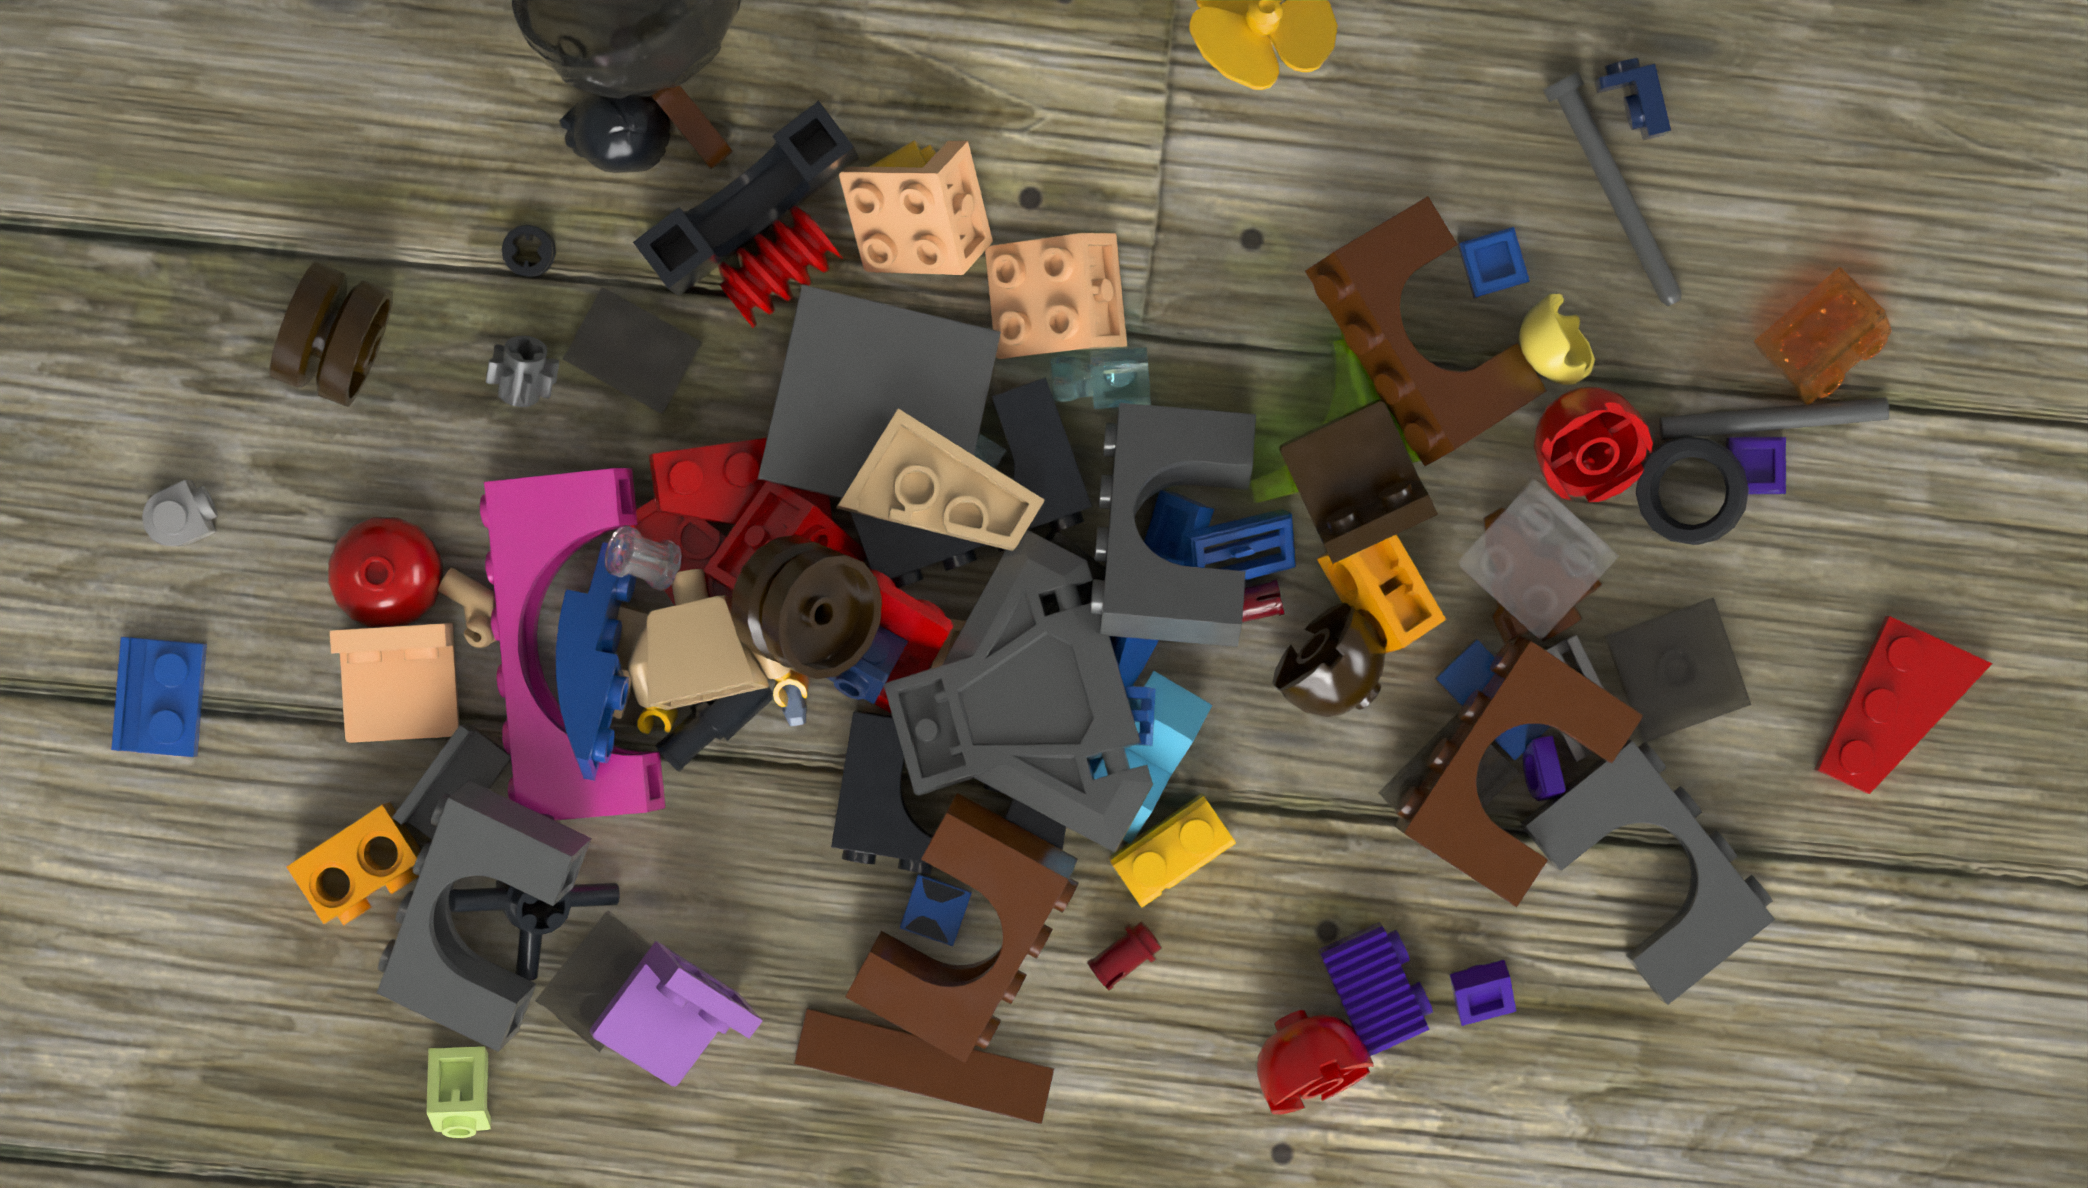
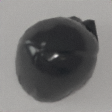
M625 86L600 88L594 93L584 96L559 120L561 127L567 130L564 137L566 145L573 149V153L586 158L594 167L604 172L632 173L647 171L660 162V158L665 155V147L668 146L670 139L668 115L660 105L649 96Z

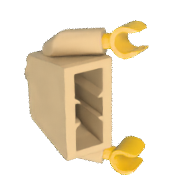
M703 569L681 571L670 576L676 606L648 613L647 626L640 631L627 665L637 703L645 707L638 718L637 724L642 733L649 734L653 728L654 720L652 715L658 716L663 720L665 731L669 733L678 718L677 708L768 688L767 678L775 679L773 697L779 706H788L789 698L786 691L782 688L788 684L797 686L801 690L803 698H807L808 676L750 651L739 639L731 617L732 598L725 595L709 598Z

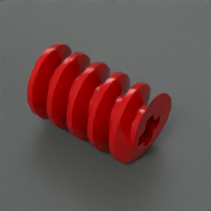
M797 206L790 209L794 222L793 228L779 220L772 223L776 236L775 242L761 234L754 237L758 250L757 256L743 248H739L736 251L740 269L736 270L723 261L717 265L722 282L719 284L752 328L757 325L753 307L756 306L769 315L775 312L771 298L773 292L787 301L793 298L789 283L791 278L801 285L809 286L811 284L807 269L808 265L813 266L822 273H826L829 270L825 252L829 251L843 259L810 214Z

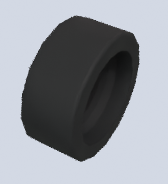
M1685 436L1666 441L1649 454L1643 464L1645 470L1637 480L1636 497L1641 515L1653 531L1672 542L1700 545L1716 541L1735 528L1746 510L1749 487L1743 466L1732 451L1710 439ZM1688 457L1703 458L1714 464L1723 475L1726 486L1725 500L1719 512L1707 522L1695 525L1680 523L1670 517L1662 507L1659 496L1660 480L1667 468L1676 461Z

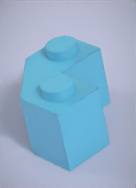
M1154 670L1143 686L1156 689L1153 746L1134 745L1125 749L1130 769L1148 765L1153 786L1123 840L1130 844L1152 813L1172 773L1193 743L1212 707L1210 703ZM1128 699L1131 710H1141V700ZM1135 722L1137 731L1140 733V722ZM1103 756L1100 759L1089 760L1094 779L1108 775Z

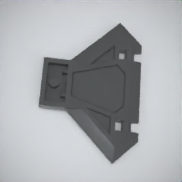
M1026 530L1013 551L1005 550L942 666L885 683L884 688L912 787L916 795L926 794L975 778L1116 853L1153 786L1148 765L1130 769L1125 749L1137 745L1141 741L1110 636L1100 634L1101 615L1090 614L1091 603L1082 605L1077 586L1093 580L1087 560ZM1055 594L1060 612L1047 616L1042 597ZM1103 756L1108 775L1094 779L1089 760Z

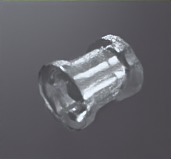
M624 525L609 540L605 552V567L609 574L618 577L629 574L644 579L651 588L662 591L674 582L676 574L680 569L681 549L674 542L666 539L655 542L641 537L638 529Z

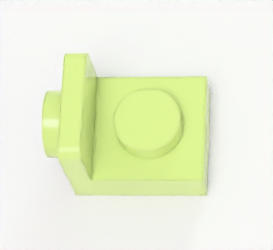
M486 1047L428 1048L427 1115L434 1131L442 1132L443 1135L452 1138H466L475 1135L476 1130L491 1129V1116L487 1109L488 1052Z

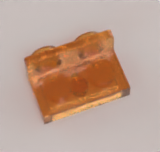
M1839 266L1755 339L1754 343L1757 350L1795 387L1798 397L1805 404H1811L1818 397L1825 398L1832 394L1842 384L1845 373L1861 359L1867 361L1876 356L1886 345L1892 329L1885 310Z

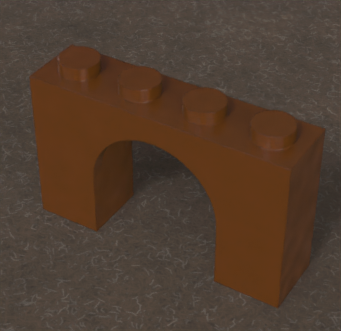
M1428 196L1305 270L1314 285L1318 298L1330 311L1344 334L1348 347L1358 357L1374 383L1378 396L1388 406L1402 429L1406 442L1416 452L1424 467L1456 450L1547 392L1534 368L1523 355L1518 342L1474 369L1464 372L1449 371L1432 364L1411 343L1404 329L1400 312L1403 287L1413 272L1458 245Z
M1521 636L1518 637L1514 644L1507 642L1499 650L1490 666V670L1495 674L1483 692L1477 689L1468 697L1458 716L1463 721L1451 740L1445 737L1434 748L1427 761V766L1431 768L1429 774L1419 788L1413 785L1403 795L1395 810V814L1400 817L1394 825L1402 833L1516 908L1548 859L1498 827L1485 813L1480 803L1476 786L1477 770L1484 752L1499 735L1513 727L1524 724H1545L1555 727L1598 757L1612 764L1643 717L1642 714L1540 646Z
M957 793L921 860L971 886L988 899L996 910L1001 922L1003 932L1002 946L992 956L980 962L968 965H952L937 961L881 930L845 998L966 1063L975 1045L983 1049L987 1048L1001 1022V1019L994 1016L993 1013L1001 1000L1009 1004L1013 1002L1027 976L1026 973L1018 970L1027 954L1036 959L1038 958L1053 928L1044 924L1053 908L1061 913L1064 912L1079 882L1070 878L1078 858Z

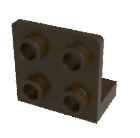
M1381 399L1372 401L1293 438L1279 447V451L1333 564L1438 515L1430 495L1416 472L1389 410Z

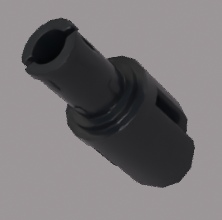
M768 687L693 704L690 707L692 713L672 732L659 741L655 747L680 772L696 754L715 738L721 740L724 737L727 741L732 738L772 701L773 692Z

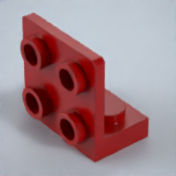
M766 481L703 571L714 581L733 592L742 567L758 548L777 537L799 535L864 562L867 556L864 549L813 503L780 484Z

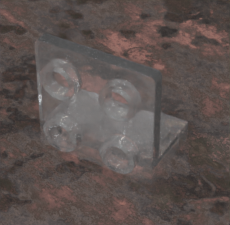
M1531 476L1517 491L1518 496L1459 559V566L1536 637L1544 638L1615 562L1619 555L1534 476Z

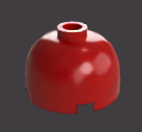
M1581 387L1560 395L1547 406L1538 421L1533 447L1541 473L1553 491L1561 498L1571 500L1569 495L1575 497L1585 496L1588 503L1601 502L1621 494L1635 483L1645 470L1641 462L1646 456L1647 448L1651 453L1653 442L1643 417L1621 394L1600 387Z
M373 517L353 525L337 541L328 562V584L336 604L352 620L370 628L406 626L417 621L434 606L439 595L438 588L443 580V561L439 551L436 550L434 542L420 526L398 517Z
M1298 1010L1280 1018L1274 1023L1277 1033L1264 1042L1258 1054L1257 1076L1271 1113L1281 1115L1304 1109L1305 1106L1301 1097L1302 1099H1310L1321 1095V1100L1324 1101L1348 1089L1365 1078L1370 1073L1368 1067H1374V1063L1365 1044L1362 1043L1354 1028L1343 1019L1324 1014L1308 1017L1305 1010Z

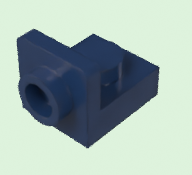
M1632 58L1605 66L1607 76L1600 77L1594 82L1596 92L1602 93L1630 86L1632 95L1624 97V106L1631 130L1640 128L1643 141L1669 133L1671 127L1656 65L1651 64L1640 67L1639 59Z
M879 625L872 645L857 664L840 675L827 679L834 682V686L842 694L857 700L865 699L874 704L908 641Z

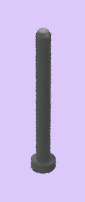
M1576 72L1543 89V92L1549 102L1555 99L1558 100L1660 301L1666 306H1670L1681 300V290L1577 89L1585 83L1579 72Z

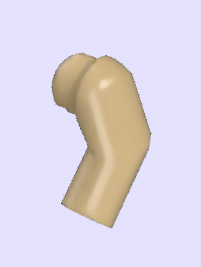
M451 567L444 576L438 592L463 606L467 629L464 630L466 641L473 647L485 648L496 641L491 628L492 610L496 607L495 593L488 587Z

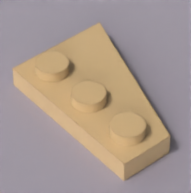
M897 409L836 508L1013 551L1045 500L902 410Z

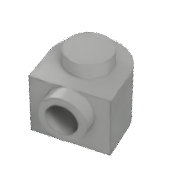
M183 480L154 494L145 504L142 521L146 533L155 542L164 546H186L217 532L211 519L217 517L218 513L209 492L204 486L196 488L193 480Z

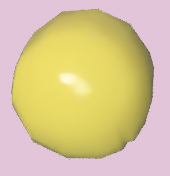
M1549 294L1524 317L1519 334L1521 349L1527 361L1542 376L1562 385L1576 384L1591 374L1595 358L1589 342L1578 329L1580 325L1579 316H1563L1557 311L1564 302L1563 295Z

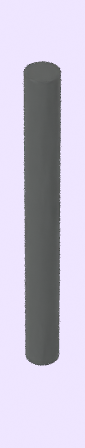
M1884 397L1660 417V435L1662 440L1685 436L1700 437L1889 420L1888 399Z

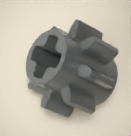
M512 337L505 343V346L499 344L494 346L493 358L488 361L486 383L499 384L498 397L504 402L517 407H528L537 403L540 396L547 399L551 397L552 385L557 380L559 360L547 358V346L534 337Z

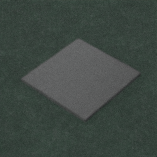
M802 284L758 479L842 499L897 409L902 410L974 455L1001 332Z

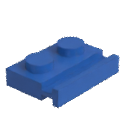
M121 637L111 750L197 757L207 644Z

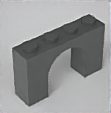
M1119 403L1117 423H1106L1103 457H1114L1113 475L1102 474L1099 498V508L1110 509L1109 527H1097L1095 561L1106 562L1104 580L1093 579L1090 614L1101 615L1100 634L1238 647L1243 619L1246 571L1189 567L1166 561L1152 552L1143 542L1136 528L1134 517L1148 498L1172 486L1197 485L1248 490L1253 467L1256 414Z
M1627 740L1612 764L1602 758L1565 786L1566 791L1561 796L1549 799L1520 822V825L1552 865L1560 871L1611 831L1625 825L1634 823L1655 824L1666 829L1679 841L1687 855L1691 874L1690 887L1684 904L1674 917L1625 955L1659 999L1669 1005L1775 920L1766 908L1773 900L1754 876L1750 875L1743 880L1731 865V862L1737 858V855L1720 833L1715 830L1708 836L1695 818L1702 811L1684 788L1680 786L1675 791H1672L1660 776V773L1666 769V766L1648 743L1644 742L1637 747L1632 740Z
M468 780L452 795L445 793L433 812L431 824L436 826L437 829L432 843L427 842L414 864L413 873L419 875L414 892L409 891L397 911L395 921L402 924L396 940L392 939L388 943L379 960L378 970L384 972L377 994L499 1052L519 1032L536 983L480 957L464 943L452 920L449 906L450 891L460 878L485 876L502 881L554 906L573 888L592 838Z

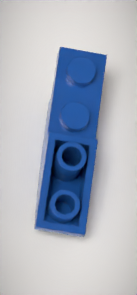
M605 542L601 546L588 594L567 589L565 591L556 642V682L559 706L566 733L583 779L595 781L599 763L607 764L612 754L615 732L609 728L614 710L622 711L628 696L629 677L624 676L618 655L615 654L622 631V622L617 620L622 601L630 602L636 584V569L630 567L625 546Z

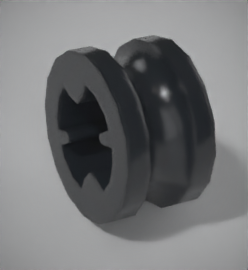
M531 225L518 226L511 230L503 241V260L507 267L516 274L527 277L540 276L548 271L554 263L556 256L555 242L550 234L539 227ZM535 235L542 242V245L537 250L542 259L533 267L532 262L526 260L523 267L515 259L521 252L516 243L524 236H526V240L532 242Z

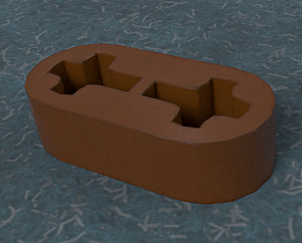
M666 67L643 85L710 169L714 168L733 152Z

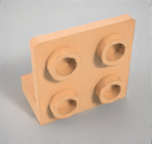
M947 141L923 168L845 167L839 174L864 270L867 272L964 275L993 242L968 141Z
M1077 233L992 245L985 250L993 330L1001 332L996 352L998 359L1072 350L1127 347L1116 233Z
M453 623L330 631L331 654L340 653L344 730L347 742L451 737L460 724Z

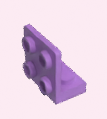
M655 941L592 1025L590 1033L597 1041L667 1084L677 1086L718 1031L726 1034L731 1027L750 1039L763 1020L738 992Z

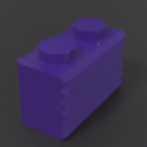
M1378 922L1318 949L1348 1019L1362 1043L1365 1044L1370 1056L1430 1030L1424 1017L1433 1013V1009L1420 981L1410 985L1401 965L1410 961V958L1397 930L1386 933L1383 925Z

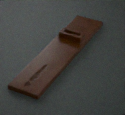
M807 1008L794 1064L1038 1124H1042L1055 1070L1052 1067L978 1049H973L966 1063L911 1033Z

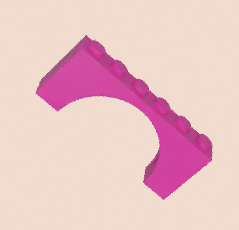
M611 468L484 482L485 494L480 499V515L483 525L489 530L491 550L487 552L485 568L487 578L494 585L496 607L492 610L491 628L494 638L500 641L502 664L498 666L496 678L498 691L505 698L507 721L504 722L502 728V740L507 754H511L513 777L510 778L508 783V799L539 814L551 815L555 820L647 813L666 808L659 751L643 752L613 746L608 763H599L595 781L583 779L566 733L560 706L544 678L538 654L537 631L541 606L553 578L563 564L582 546L596 537L622 527L638 525L632 468Z

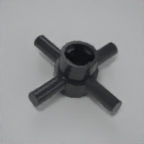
M542 814L552 820H555L554 817L551 815ZM496 880L495 888L452 889L449 894V906L452 912L503 910L511 924L520 929L515 974L531 981L538 978L542 935L552 933L561 927L568 918L571 907L618 905L620 891L617 883L574 884L573 888L552 906L502 881Z

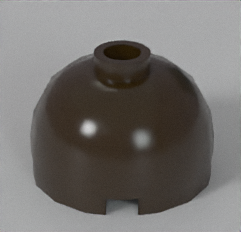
M1340 603L1324 611L1306 626L1304 630L1314 635L1305 643L1298 654L1290 644L1275 669L1272 681L1273 685L1290 703L1305 713L1321 717L1342 715L1354 707L1358 710L1364 709L1377 697L1381 690V684L1378 681L1383 673L1386 652L1381 637L1370 621L1359 610L1357 611L1353 606L1350 607L1347 603Z

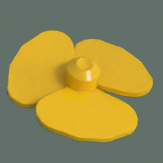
M1195 0L1200 8L1192 14L1189 29L1203 58L1226 78L1252 89L1264 90L1270 88L1277 80L1279 64L1272 47L1273 45L1281 60L1291 69L1300 72H1312L1319 69L1334 50L1338 24L1328 0H1286L1282 4L1280 3L1283 0Z

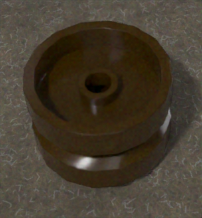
M314 261L298 284L282 321L272 353L270 377L294 387L302 388L317 373L316 387L318 396L349 407L359 394L377 357L390 317L393 292L362 280L347 295L345 273Z
M799 535L777 537L758 548L742 567L732 593L731 617L737 636L750 651L778 662L782 666L814 679L836 677L853 667L870 648L880 625L882 596L875 575L864 562Z

